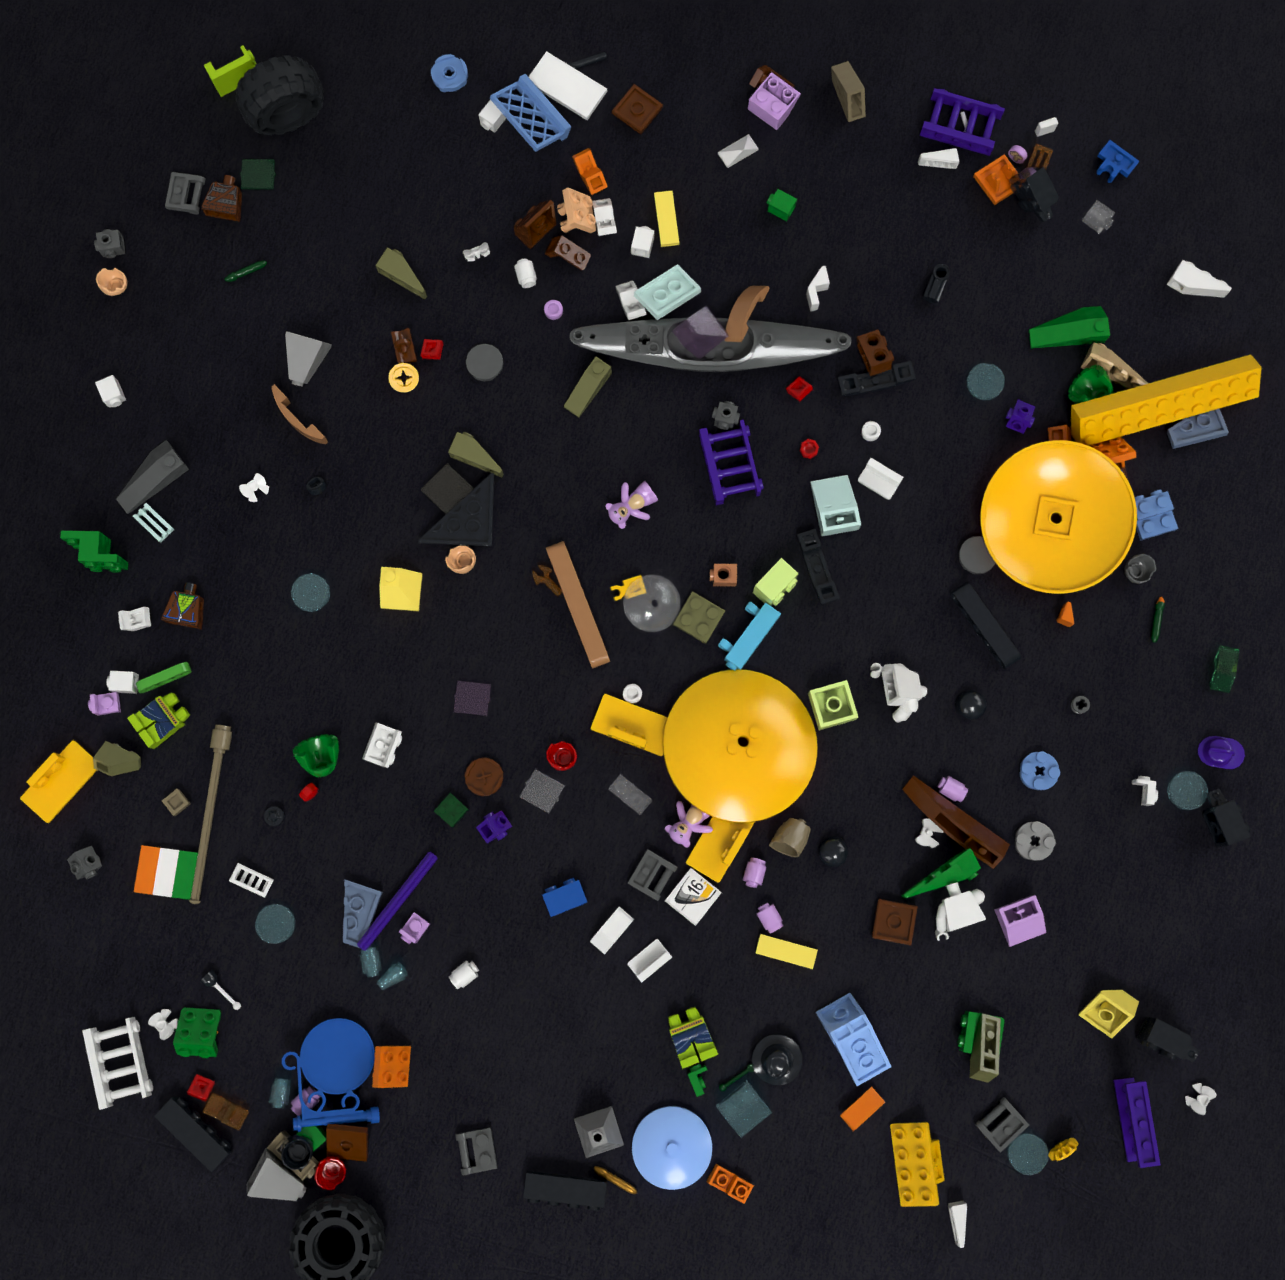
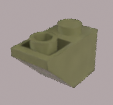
M105 741L93 757L94 769L109 776H115L139 770L141 768V757L133 751L121 748L118 744Z

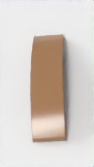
M750 286L738 297L727 322L724 336L725 342L743 341L749 329L746 323L757 302H763L770 289L769 286Z
M274 384L272 386L274 399L287 421L305 437L321 444H327L328 441L313 424L306 429L286 408L290 401Z

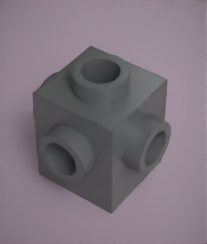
M106 229L96 233L97 240H94L95 249L103 257L114 258L116 255L125 254L124 237L119 230Z
M729 401L720 402L719 407H715L712 418H715L714 426L723 430H733L734 424H738L740 413H737L738 406Z
M92 846L74 852L67 859L71 872L76 876L77 880L84 877L86 879L97 875L96 871L102 867L101 860L96 855Z

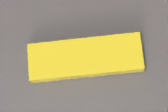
M673 191L654 193L661 247L679 245Z
M760 934L755 953L813 969L818 950Z

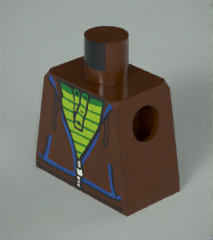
M186 582L183 593L173 591L161 620L170 624L202 629L204 599L195 595L197 585Z

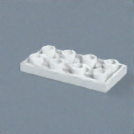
M547 51L529 76L530 80L542 93L586 120L589 119L607 93V88Z

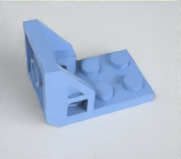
M851 993L816 1012L830 1039L839 1051L856 1086L891 1067L871 1023Z

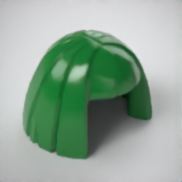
M1092 365L1090 369H1084L1081 375L1078 374V377L1073 380L1068 396L1073 403L1078 404L1113 394V386L1105 369L1099 365Z
M328 734L308 738L307 741L304 740L294 747V757L302 768L311 775L325 777L334 770L337 764L339 754L338 739L335 735Z

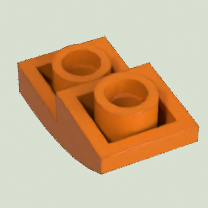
M870 1087L840 1116L855 1131L885 1101L873 1087Z
M715 1164L706 1181L745 1204L754 1187L753 1184L718 1164Z

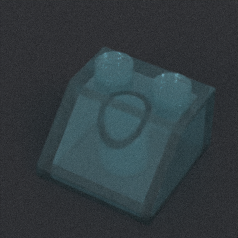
M747 1080L716 1105L717 1109L741 1138L772 1113Z

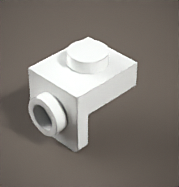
M148 607L118 612L121 630L136 631L151 626Z
M1138 776V779L1132 780L1133 785L1143 786L1141 805H1154L1158 799L1156 781H1150V777Z

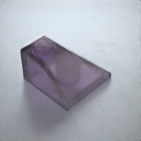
M707 306L690 316L673 330L681 344L698 359H701L729 337Z

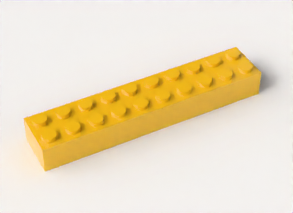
M1247 355L1071 405V435L1076 442L1090 446L1258 398L1262 367L1252 355Z

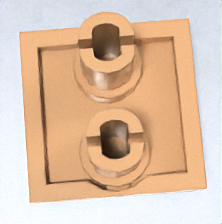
M571 188L562 190L564 203L557 205V208H560L558 212L561 216L567 214V220L560 222L562 231L567 233L572 229L578 228L588 233L595 232L596 219L593 214L591 197Z

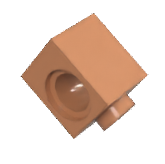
M714 564L713 569H710V581H713V586H736L737 564ZM725 571L728 574V578L721 579L718 573Z

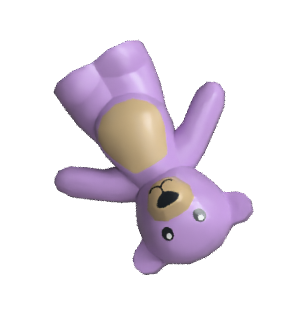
M646 481L642 482L630 496L628 494L629 486L624 482L621 486V503L606 504L610 519L618 524L619 528H625V522L630 515L643 520L650 519L647 513L638 510L658 501V498Z
M678 801L676 804L680 822L675 823L673 826L667 825L665 827L671 839L686 848L690 846L689 839L692 832L711 833L713 831L711 826L699 825L710 817L708 814L700 811L693 805H691L686 814L681 801Z

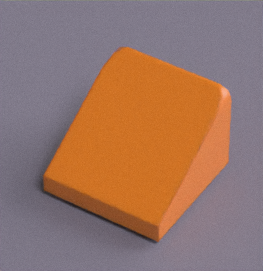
M1062 425L1048 428L1049 441H1071L1070 427Z
M1069 601L1062 606L1056 620L1067 627L1074 625L1072 606Z

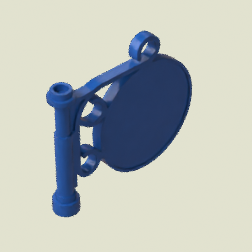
M341 1018L324 1021L307 1034L301 1046L300 1057L295 1052H288L283 1055L281 1063L287 1070H294L296 1067H288L285 1064V1058L288 1055H293L297 1060L298 1094L301 1103L302 1119L300 1115H297V1118H293V1130L301 1132L302 1127L364 1121L371 1122V1124L379 1123L378 1107H370L366 1111H355L359 1106L360 1100L352 1090L359 1087L368 1078L375 1059L374 1045L369 1034L356 1022ZM301 1070L306 1080L314 1088L318 1089L309 1095L307 1103L311 1102V1098L314 1095L322 1097V1104L317 1111L309 1109L303 1101ZM323 1092L328 1094L346 1093L341 1100L343 1108L345 1107V1099L352 1096L356 1099V1105L353 1108L321 1112L326 1103Z

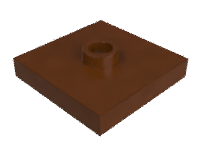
M634 84L612 110V114L642 134L663 108V104Z
M878 899L872 938L911 946L918 906Z
M338 1124L327 1125V1157L367 1162L368 1128Z

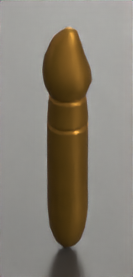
M594 1167V1171L598 1176L605 1177V1179L630 1194L637 1193L635 1187L608 1172L605 1168Z

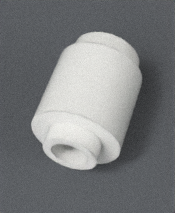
M528 259L517 261L514 267L518 282L522 285V288H530L536 285L537 277L532 261Z
M466 960L451 972L452 974L449 976V979L457 989L460 987L464 988L478 977L477 972L479 969L473 961L469 963Z

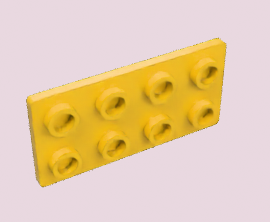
M604 694L591 730L658 756H663V735L668 717Z
M72 740L60 754L53 752L27 780L30 787L20 799L46 823H50L97 771L94 769L93 756L76 741Z
M712 817L707 826H711L713 831L701 835L686 864L719 883L749 834L754 822L737 823Z
M928 1122L891 1124L900 1205L902 1207L938 1206L937 1184L945 1181L939 1139L931 1140Z

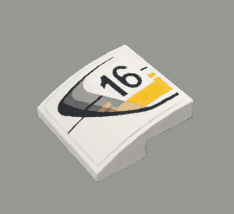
M690 868L665 902L696 926L722 892Z

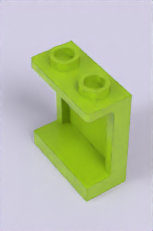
M244 46L240 47L244 56L217 70L214 69L211 62L204 65L221 97L236 90L239 80L244 77V74L249 69H252L257 64L251 51H246Z

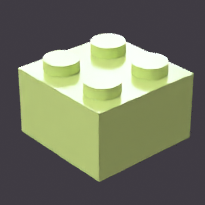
M781 558L755 585L753 593L764 604L766 602L770 606H777L782 601L785 595L784 592L787 591L789 593L796 586L798 573Z
M847 680L808 692L818 730L854 721L858 718Z

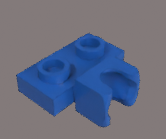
M1109 140L1097 156L1104 161L1098 168L1097 175H1101L1104 171L1109 172L1108 183H1112L1119 173L1127 178L1137 166L1139 160Z

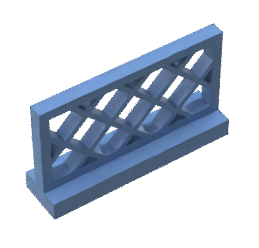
M526 74L520 76L519 81L490 96V100L535 152L558 139L562 141L568 137L571 129L570 124ZM517 89L522 96L514 95L511 93L513 90ZM498 98H508V104L500 102ZM511 99L521 101V105H511ZM523 102L529 103L533 109L524 108ZM509 110L520 112L519 117L511 115ZM522 112L531 114L532 120L522 118ZM535 115L540 116L544 123L535 121ZM521 123L531 125V130L524 129ZM534 126L544 128L543 133L533 131ZM546 129L553 130L555 135L546 134ZM532 137L543 138L541 143L536 144Z

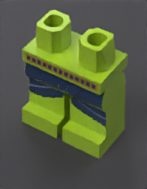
M174 693L164 697L158 696L145 708L127 718L135 730L139 732L140 737L148 748L155 749L179 728H182L185 725L183 722L190 716L184 707L175 712L173 706L179 702V699Z
M695 1007L685 1010L689 1021L681 1023L678 1014L668 1017L669 1031L682 1069L699 1063L692 1044L693 1042L696 1045L701 1061L718 1055L703 1016H700Z

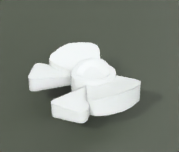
M485 242L471 250H464V257L468 261H475V256L480 258V254L486 257L490 254L488 243Z
M256 473L253 480L247 484L239 486L241 493L249 498L250 502H257L254 491H257L258 488L265 494H268L269 490L264 477L259 473Z
M922 819L923 827L915 841L919 845L934 848L939 843L931 838L933 832L943 833V831L930 819Z
M162 1009L161 1013L158 1012L152 1015L148 1021L150 1026L155 1027L159 1031L160 1039L162 1040L169 1038L173 1034L174 1029H177L179 1021L176 1018L170 1023L165 1021L171 1013L169 1009Z
M1201 1083L1194 1084L1192 1087L1200 1095L1197 1096V1100L1185 1096L1186 1105H1191V1108L1196 1113L1205 1115L1206 1106L1211 1099L1216 1097V1093L1212 1088L1202 1086Z

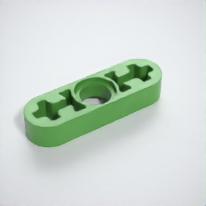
M188 662L180 663L136 682L139 693H145L184 677L192 671Z

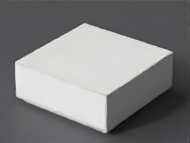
M1054 117L1039 122L1035 130L1037 137L1054 132L1058 125L1057 119Z

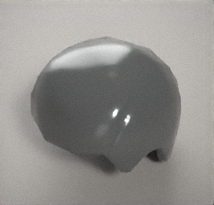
M1146 554L1134 555L1126 562L1124 568L1126 578L1136 584L1149 581L1152 574L1156 571L1155 560Z

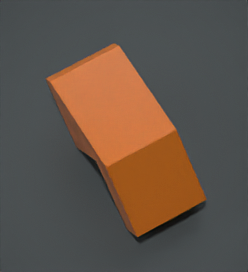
M589 148L572 156L577 170L591 195L608 187L603 173L597 167Z

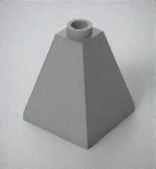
M286 331L289 379L292 380V384L303 387V383L307 384L331 349L332 344Z
M612 1106L574 1118L586 1158L624 1146ZM595 1134H600L602 1137H601V1138H597V1137H595L594 1135H595Z
M265 1148L246 1184L247 1196L291 1201H297L298 1198L301 1199L307 1188L304 1186V1182L267 1148Z

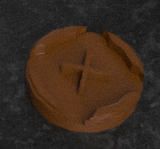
M479 758L472 761L465 772V782L468 789L479 796H490L496 793L504 780L500 765L490 758Z

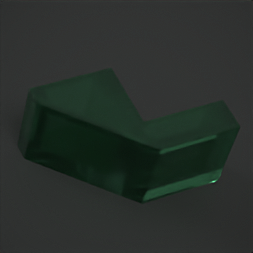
M1219 646L1213 661L1215 672L1209 684L1210 689L1230 692L1236 678L1239 649Z

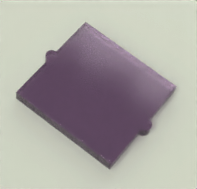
M457 681L456 694L454 695V712L487 716L489 702H491V684Z

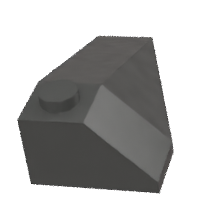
M165 440L149 453L116 500L125 512L129 514L188 471L189 468L170 443Z

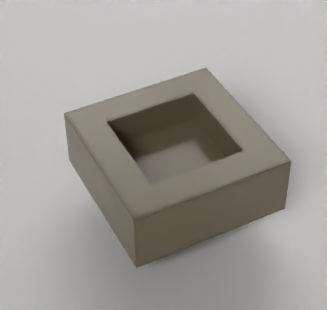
M178 788L162 800L173 816L178 815L190 805V802Z

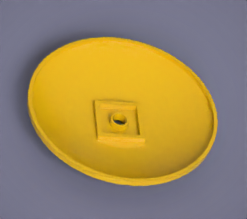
M1053 440L1026 447L1015 453L999 467L984 493L980 524L984 543L989 554L1007 576L1015 582L1035 591L1064 594L1094 586L1108 577L1121 564L1134 539L1137 524V508L1134 494L1127 478L1109 457L1093 447L1082 443ZM1053 513H1058L1061 516L1060 523L1055 524L1051 521Z
M726 670L700 679L686 689L678 698L665 725L663 754L673 783L684 798L694 807L720 820L747 823L761 821L779 814L793 804L803 793L815 769L817 737L812 719L806 707L787 686L759 672L751 670ZM745 737L748 740V745L746 747L740 746L738 738Z

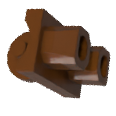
M406 328L401 331L391 332L398 364L401 362L412 363L417 361L410 329Z

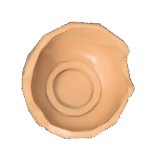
M103 268L96 276L98 287L106 295H119L127 288L128 280L125 274L116 268L113 270Z
M459 545L454 549H450V553L445 558L447 567L455 573L465 574L474 567L476 555L468 546Z

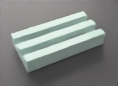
M145 503L144 507L140 508L139 512L134 514L133 517L161 543L174 529ZM148 510L168 528L166 532L146 514ZM142 515L163 534L161 537L140 518Z

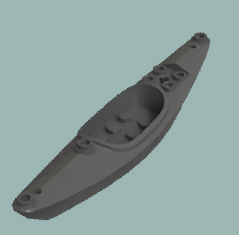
M728 318L641 320L585 326L573 329L570 332V340L573 344L595 352L645 364L696 372H729L785 365L832 355L848 349L851 345V337L842 332L755 320L747 321L746 324L749 329L742 342H725L724 336Z

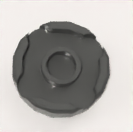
M489 344L475 346L467 354L466 359L467 370L475 379L480 381L493 380L501 373L504 365L500 351Z
M983 537L969 538L961 545L958 553L959 562L970 573L984 574L995 565Z

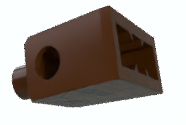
M225 175L223 183L213 182L202 205V210L206 216L240 222L242 193L239 187L234 186L235 178L233 176Z

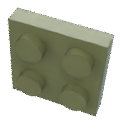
M692 592L673 625L706 644L724 615L725 610Z

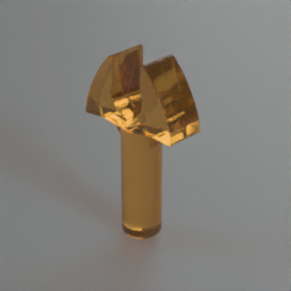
M538 565L539 569L544 572V577L538 576L533 571L536 585L545 583L556 596L561 595L562 590L549 578L552 570Z

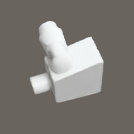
M879 663L872 664L870 670H876L871 672L872 678H878L882 672L887 705L900 706L893 713V719L896 722L906 721L912 712L917 711L918 701L926 696L927 688L920 685L917 673L909 670L901 663L885 664L884 667Z
M958 882L946 886L950 897L942 900L936 916L937 929L935 935L938 941H940L939 936L942 934L945 935L946 940L949 938L947 931L950 932L986 920L979 907V904L985 898L981 890L974 889L961 893Z

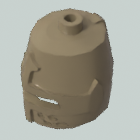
M789 818L778 828L769 846L782 854L799 857L807 844L811 829L805 824L806 822L803 819Z

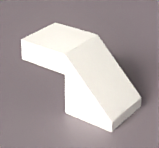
M611 199L592 201L598 235L617 233Z
M826 266L821 267L807 289L806 295L810 311L818 310L819 300L817 292L828 290L830 282Z
M634 281L617 285L616 290L628 320L646 315L644 306L634 297V291L638 290Z
M618 907L590 942L602 953L606 954L634 919L622 908Z

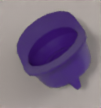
M1209 736L1203 739L1198 747V755L1201 761L1211 767L1235 769L1242 764L1245 757L1242 745L1231 738Z

